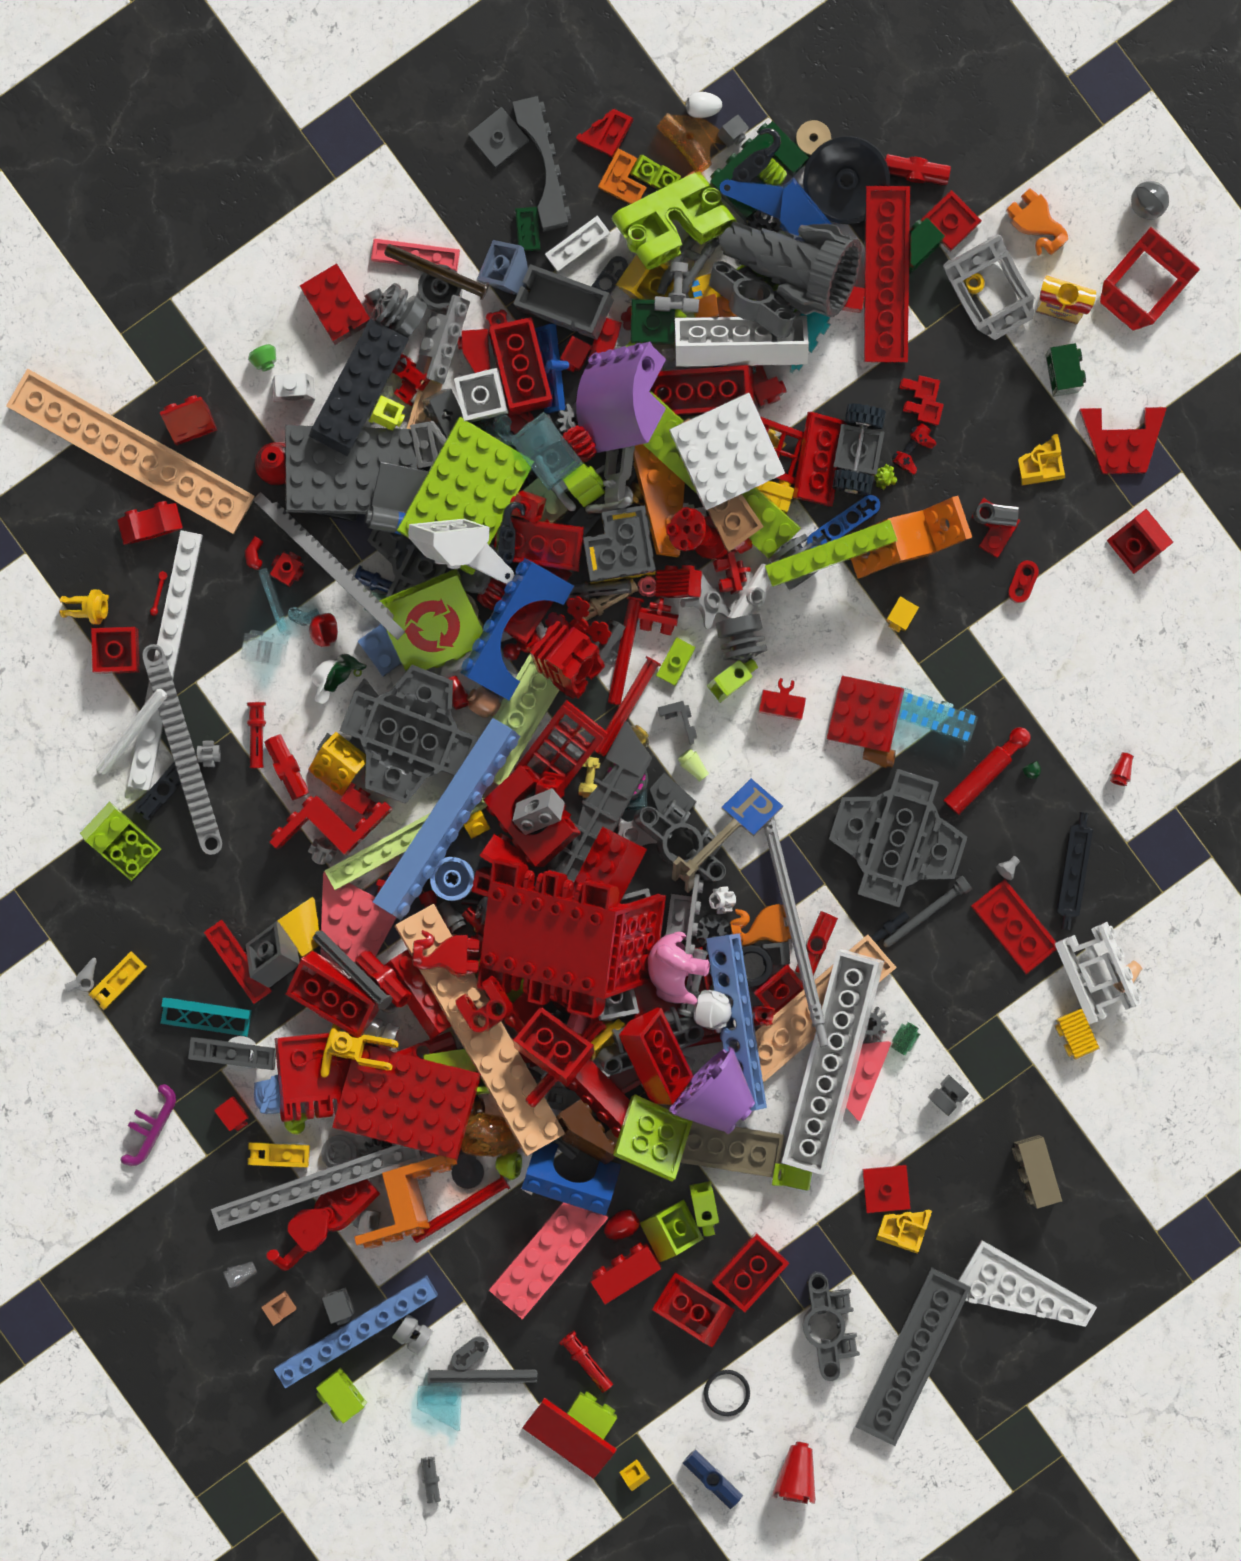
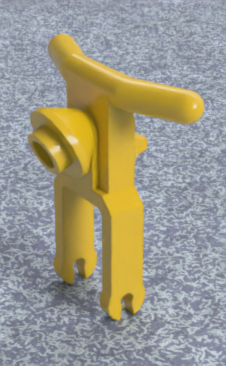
M333 1023L323 1054L320 1072L322 1077L329 1075L332 1055L354 1059L359 1065L388 1071L392 1070L390 1063L361 1057L365 1043L397 1048L398 1041L370 1035L354 1038L346 1032H341V1028Z

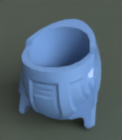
M278 1075L272 1076L270 1080L254 1083V1101L260 1109V1113H280L281 1102Z

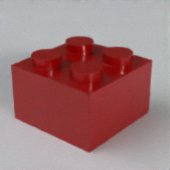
M91 628L93 673H140L138 628Z

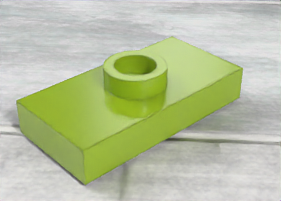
M676 637L656 676L676 686L696 647Z

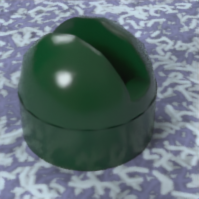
M1038 761L1022 768L1024 774L1030 779L1037 778L1041 773Z

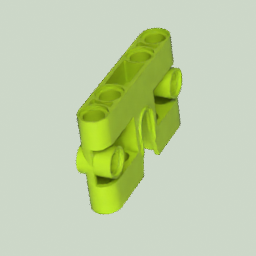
M700 171L618 210L612 216L613 223L627 241L628 249L636 253L648 270L654 269L681 255L680 246H682V242L671 220H677L683 229L700 245L722 235L728 227H731L732 222H737L729 209L722 203L720 191L712 188Z

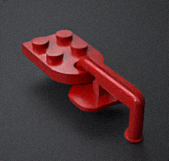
M365 1179L321 1194L315 1203L314 1209L301 1210L288 1224V1232L297 1245L284 1258L279 1256L277 1250H270L267 1253V1259L284 1271L289 1270L307 1252L316 1250L325 1241L329 1231H340L352 1223L381 1193L369 1179Z

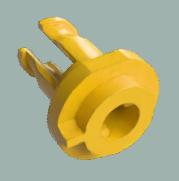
M93 589L88 596H74L71 598L62 596L60 598L61 603L82 604V610H60V616L62 618L67 616L89 618L91 624H101L108 614L109 595L103 594L99 589Z

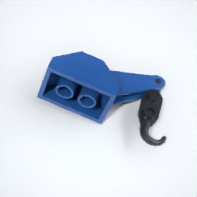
M766 128L759 132L760 135H772L774 139L773 144L768 148L753 152L734 169L731 179H725L720 184V191L723 195L780 219L782 231L798 236V229L801 225L832 224L795 178H792L784 187L750 182L768 166L773 155L780 148L781 138L774 129Z

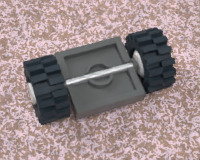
M855 403L847 404L844 422L852 426L841 424L833 468L843 470H835L832 485L834 490L855 495H871L874 477L869 475H877L884 432L871 429H883L886 414L884 409Z

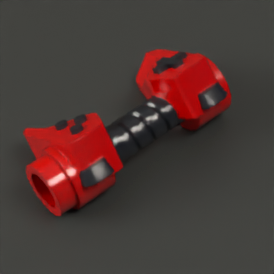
M922 423L917 427H913L910 433L911 441L903 452L897 451V453H894L892 462L900 469H905L909 473L915 474L917 468L913 463L911 454L919 444L930 449L936 445V441L929 436L931 430Z

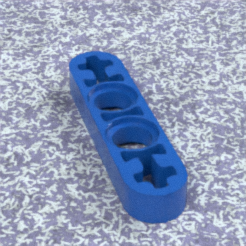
M873 495L862 498L811 533L807 539V545L813 542V537L816 539L822 537V530H824L825 535L831 541L843 537L879 511V499ZM867 500L870 502L874 501L876 503L874 505L875 510H866L864 512L866 517L863 518L861 511L856 507L860 506L862 509L867 505ZM849 512L858 514L859 519L856 523L851 524L847 521L846 515ZM832 524L840 526V534L832 536L828 531L829 526ZM826 538L821 541L820 545L827 543Z

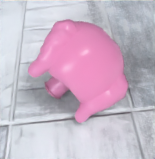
M674 932L673 934L665 935L652 947L648 956V973L657 989L656 994L666 1002L696 1005L697 998L685 988V978L690 974L705 977L709 973L710 963L708 960L693 958L692 954L685 953V946L681 943L683 938L686 937L685 933Z

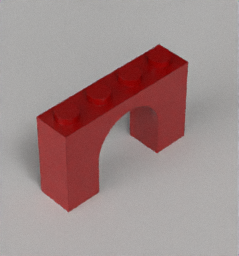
M520 765L483 800L487 804L486 809L488 812L496 816L500 821V827L506 833L509 832L513 837V844L518 849H522L526 854L525 859L527 862L535 867H544L581 832L568 816H562L561 821L549 825L542 832L535 835L530 833L524 835L512 821L516 803L524 800L535 790L536 784L540 780L529 766Z

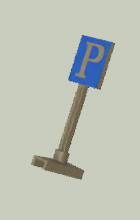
M751 778L721 807L733 820L692 860L686 863L682 858L678 857L673 862L672 879L676 881L680 877L685 881V891L689 892L694 887L695 872L699 869V866L735 830L742 826L754 837L783 808V805Z

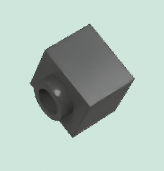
M736 115L721 127L717 136L729 148L734 143L736 145L740 144L746 138L745 133L749 127L739 115Z

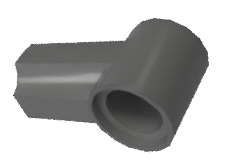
M985 502L974 509L973 517L980 524L988 523L1016 527L1019 512L1017 507L993 505ZM981 508H986L989 511L988 519L980 516L979 511Z

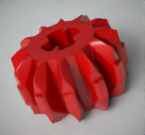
M577 425L571 427L563 434V446L574 462L582 464L591 460L595 453H597L595 443L584 427Z
M492 578L485 593L477 595V600L485 608L494 610L496 603L502 599L507 584Z

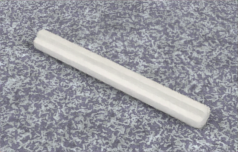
M157 689L96 766V770L100 774L104 775L109 772L167 698L166 692L162 689Z

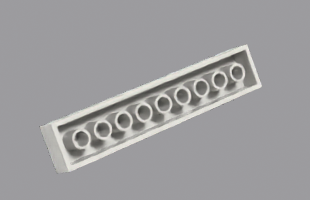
M843 949L837 950L822 1006L825 1019L824 1028L829 1045L820 1047L817 1033H815L782 1159L783 1164L820 1175L829 1173L884 965L882 960Z

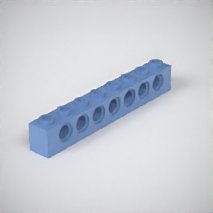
M740 933L706 938V950L711 965L710 974L714 985L713 991L724 994L729 999V1003L730 998L733 1000L730 1020L726 1027L721 1028L720 1032L723 1049L729 1051L728 1046L734 1049L739 1064L743 1065L742 1072L755 1101L750 1110L767 1108ZM724 954L726 956V962L723 959ZM733 1020L736 1021V1028L733 1024Z
M426 1275L275 1367L274 1371L283 1386L287 1388L434 1299L438 1293Z

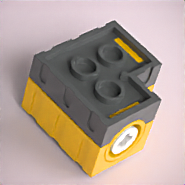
M645 505L601 512L604 534L597 535L596 537H583L590 584L619 581L625 578H638L643 575H655L656 570Z

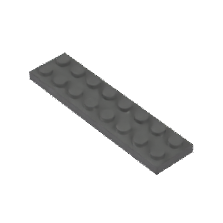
M931 1267L857 1420L856 1428L896 1446L971 1290V1286Z

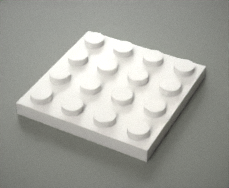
M750 393L744 394L669 429L705 510L785 474Z

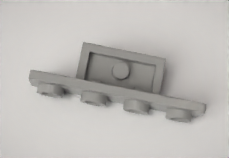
M453 295L446 315L435 312L431 313L419 350V354L432 358L426 375L427 379L444 384L470 305L469 300Z
M695 874L692 897L671 894L666 935L673 934L674 932L685 933L686 937L683 938V941H686L685 953L694 955L695 945H692V937L697 936L698 923H694L695 915L700 914L701 902L697 901L698 893L703 892L704 880H700V874Z

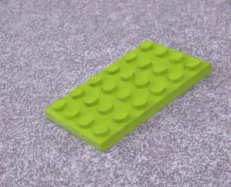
M459 417L396 531L408 537L409 524L466 519L489 527V541L487 544L490 545L501 525L504 509L510 504L511 498L519 492L534 461L470 422L464 421L462 417ZM461 565L460 568L470 575H473L476 570L468 565Z

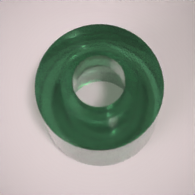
M907 1022L906 1025L902 1023L892 1039L891 1048L906 1056L908 1051L911 1052L921 1035L917 1032L919 1028L910 1022Z

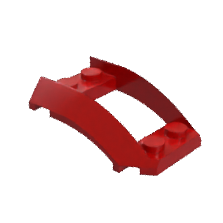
M1150 227L1104 280L1100 303L1133 331L1152 325L1198 273L1200 268L1194 261H1191L1164 238L1159 231ZM1144 251L1177 278L1175 283L1149 313L1116 286L1117 282Z

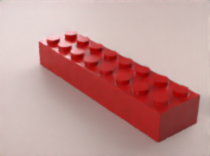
M602 826L574 881L573 896H575L576 887L579 882L584 883V881L592 880L617 886L620 891V903L647 849ZM561 988L559 998L555 1002L567 1007L568 1004L562 1002L563 988Z

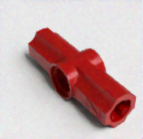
M886 155V161L892 176L903 177L907 181L914 183L948 184L951 166L928 162L927 159L921 157L904 158Z
M279 734L264 741L269 755L274 762V769L280 780H283L292 801L307 795L309 790L300 774L299 765L293 754L290 753L282 735Z
M820 911L806 942L813 975L838 920L837 917ZM814 938H818L822 942V948L819 951L812 950L810 946ZM797 964V966H796V968H795V971L798 972V973H800L799 967H798V964Z
M365 950L360 953L355 960V964L386 995L393 997L392 1003L396 1007L401 1008L405 1006L411 999L412 993L398 980L395 970L389 965L384 966L370 951Z
M451 1031L436 1036L432 1040L428 1039L397 1053L421 1058L417 1054V1049L420 1046H426L429 1049V1054L453 1051L457 1047Z

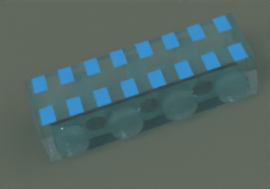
M904 688L898 715L899 720L967 743L970 742L978 717L974 716V711L962 708L960 711L954 709V705L941 701V704L933 702V697L921 694L919 697L913 695L912 690Z

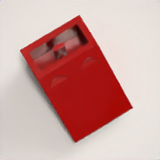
M196 395L188 397L184 400L185 403L167 405L164 407V411L160 412L177 446L217 431L210 409L202 397L197 398Z

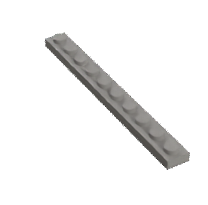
M394 1145L212 1208L211 1212L217 1229L220 1230L424 1158L419 1150Z

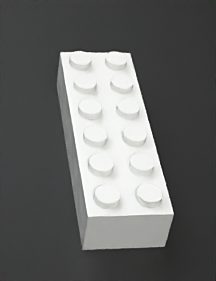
M795 316L790 335L786 338L773 335L756 321H749L740 317L675 318L676 367L808 364L807 316Z

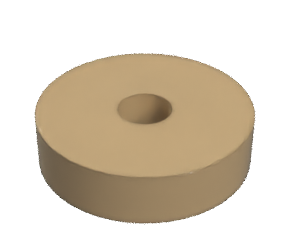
M817 120L807 121L802 124L796 135L797 146L808 156H811L821 144L831 139L829 128ZM815 135L818 140L812 142L809 137Z

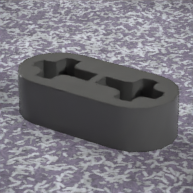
M476 1336L453 1353L451 1358L452 1365L458 1370H464L487 1353L489 1348L487 1339L483 1336ZM475 1341L479 1343L484 1342V1350L482 1352L480 1350H476L474 1353L470 1351L475 1347ZM466 1353H469L470 1356L465 1359V1365L456 1363L458 1354L464 1356Z

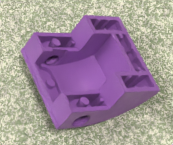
M650 342L637 343L628 347L623 346L615 350L609 349L601 353L596 352L588 359L589 363L583 372L577 391L576 410L578 425L584 427L585 431L589 432L590 437H592L595 443L597 453L648 443L666 410L649 392L666 361Z

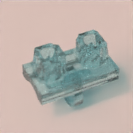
M508 415L496 416L491 422H487L485 419L480 420L479 425L484 429L483 431L504 444L516 446L519 441L510 432L512 421Z

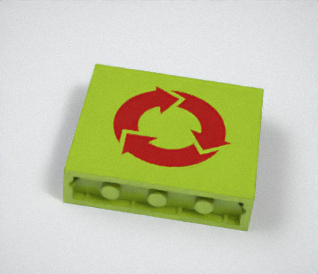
M457 569L379 600L394 615L393 620L405 631L398 640L387 631L405 671L411 665L427 670L432 667L439 668L446 661L453 658L454 660L461 659L466 653L472 651L474 642L480 638L483 632L463 588Z

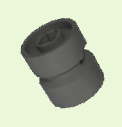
M948 1074L940 1083L941 1088H935L928 1098L949 1116L957 1108L956 1103L962 1102L969 1093Z

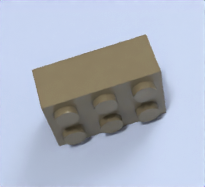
M1037 1135L1013 1142L1015 1146L1012 1148L1013 1157L1021 1166V1169H1018V1174L1021 1182L1026 1183L1027 1190H1024L1027 1203L1038 1209L1062 1202L1044 1137Z

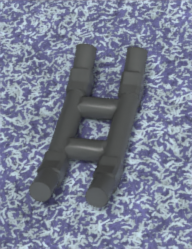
M690 235L682 243L680 248L681 255L674 258L672 262H682L685 257L696 261L690 271L683 273V294L687 295L693 285L692 283L705 262L719 246L718 238H714L703 247L701 254L691 250L696 244V240ZM670 266L662 275L660 285L656 291L662 295H665L674 277V273L670 272Z

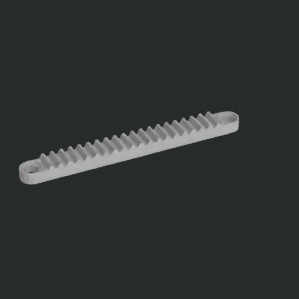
M261 492L253 499L269 517L392 636L398 640L405 633L393 620L394 615L286 512L278 502L271 503Z
M152 644L143 650V662L153 693L157 689H162L167 693V698L158 710L200 847L206 854H216L222 848V839L164 651L159 645ZM151 649L157 650L160 654L159 659L155 662L147 658V652ZM209 837L217 840L218 845L214 850H208L205 847V841Z

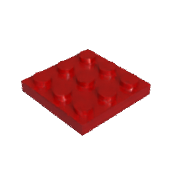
M842 676L827 739L889 753L905 689Z

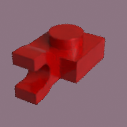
M920 375L917 381L903 378L899 389L915 391L913 398L936 402L940 380Z
M922 399L921 404L906 401L903 406V412L918 414L916 421L938 426L944 404L927 399Z

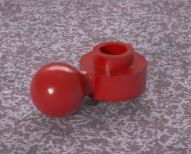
M534 632L526 645L518 640L517 644H506L503 648V656L507 660H515L519 657L520 651L530 653L534 644L540 641L539 636Z

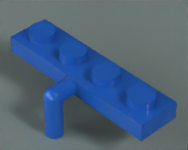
M548 324L535 328V333L552 396V406L544 408V414H554L560 410H566L561 371L569 368V362L560 360L556 324Z

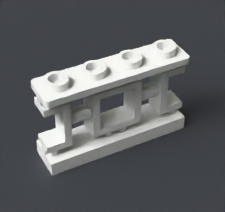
M1107 922L1091 929L1095 937L1093 940L1079 945L1075 935L1055 943L1089 1025L1109 1016L1105 1008L1107 1005L1121 1000L1125 1010L1141 1004L1140 999H1142L1140 990L1133 984L1132 971L1128 966L1126 967L1123 960L1124 952L1120 946H1117L1114 939L1116 938L1115 931ZM1104 940L1109 952L1098 956L1093 945ZM1085 948L1090 960L1079 964L1074 952ZM1104 960L1112 979L1096 985L1088 966ZM1121 981L1126 993L1115 997L1110 985ZM1102 989L1107 1000L1096 1005L1092 992Z

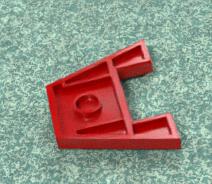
M1145 407L1144 429L1102 430V408L1079 409L1102 474H1144L1147 472L1167 407Z

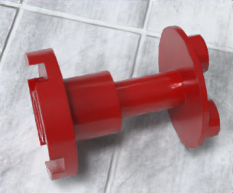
M683 507L673 516L666 527V533L669 535L671 544L678 550L690 551L695 549L701 557L707 559H719L728 553L711 517L704 518L702 513L696 509Z

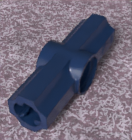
M696 1449L682 1462L729 1509L733 1508L743 1497V1494ZM710 1474H716L719 1477V1481L716 1484H709L706 1481Z

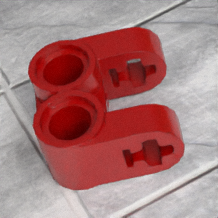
M490 976L482 982L490 1001L480 1009H477L467 994H463L455 1000L469 1028L474 1032L489 1031L504 1019L509 1018L513 1013L512 1002L494 976ZM498 1003L503 1006V1013L501 1015L496 1011ZM480 1015L485 1018V1025L483 1027L478 1023Z

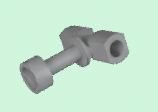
M671 262L670 272L674 273L673 293H669L668 297L655 296L654 311L670 312V309H681L685 313H698L699 299L686 298V294L682 293L683 273L688 272V263Z

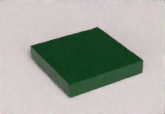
M632 299L631 344L650 342L659 345H674L675 309H670V312L654 311L655 300Z

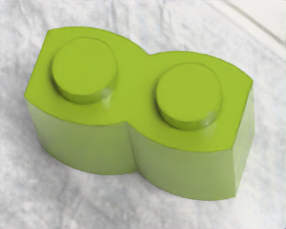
M582 464L562 478L570 492L583 507H586L605 494L603 479L592 466L587 467L585 464Z

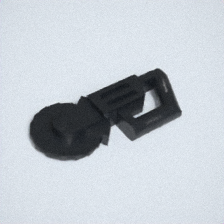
M466 1129L464 1137L467 1143L461 1145L459 1156L456 1160L457 1165L452 1167L451 1174L456 1185L461 1188L471 1189L481 1183L484 1169L481 1162L476 1159L477 1155L466 1153L465 1149L477 1144L471 1130Z

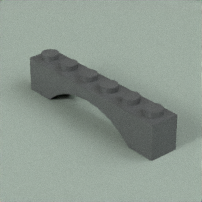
M538 96L514 101L513 109L517 125L535 143L545 164L546 184L542 199L538 205L542 230L545 232L567 227L571 214L569 206L564 207L563 203L566 193L564 185L559 186L558 182L561 172L559 164L554 165L553 161L556 152L554 144H549L548 140L551 131L549 123H544L543 115L546 114L544 102H539Z

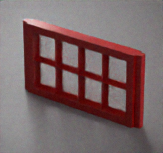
M566 700L514 770L520 765L529 766L539 780H541L545 771L566 775V789L608 732Z

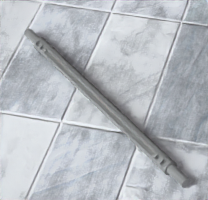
M773 817L763 828L808 1003V1010L812 1019V1026L816 1029L820 1047H825L829 1045L824 1028L825 1019L802 933L776 822Z

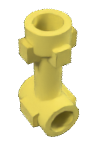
M589 757L583 765L587 767L585 783L580 782L579 795L583 796V798H588L598 786L594 784L593 780L596 768H600L599 758Z

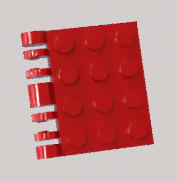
M329 1033L274 1038L281 1102L280 1117L282 1122H289L293 1119L295 1121L301 1120L300 1102H305L307 1119H313L314 1112L316 1118L333 1117V1113L336 1115L352 1059L332 1055L329 1075L327 1077L321 1076L323 1054Z

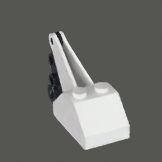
M512 502L506 506L503 511L501 525L497 531L496 552L487 544L489 541V527L466 519L409 524L408 537L427 558L435 560L436 564H447V567L452 569L461 568V565H468L507 584L514 577V572L509 567L515 556V529L511 521V513L515 508H518L521 515L525 516V509L519 502Z

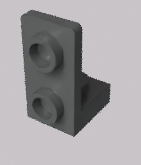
M680 701L658 707L659 716H664L665 720L677 717V712H681L689 744H694L697 734L695 727L689 724L688 718L692 717L689 705H684V702Z

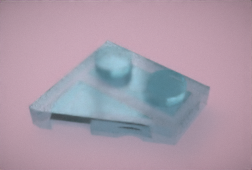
M418 1385L417 1409L451 1426L454 1430L460 1431L462 1387Z

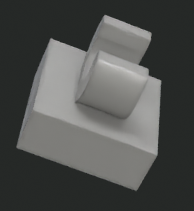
M364 1210L360 1214L359 1223H353V1226L363 1233L378 1230L381 1212Z

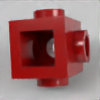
M283 552L281 556L277 555L271 566L274 568L270 575L291 587L295 580L299 581L303 575L304 570L302 567L304 565L299 562L301 558L292 552L286 554ZM291 565L290 570L285 571V567Z

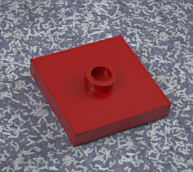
M952 190L921 219L923 222L928 218L945 235L942 244L950 252L982 222Z
M906 1165L862 1169L866 1213L911 1209Z

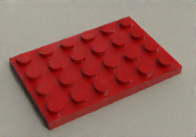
M365 1045L361 1058L390 1063L392 1070L388 1071L359 1065L356 1060L352 1059L332 1128L457 1160L481 1074Z

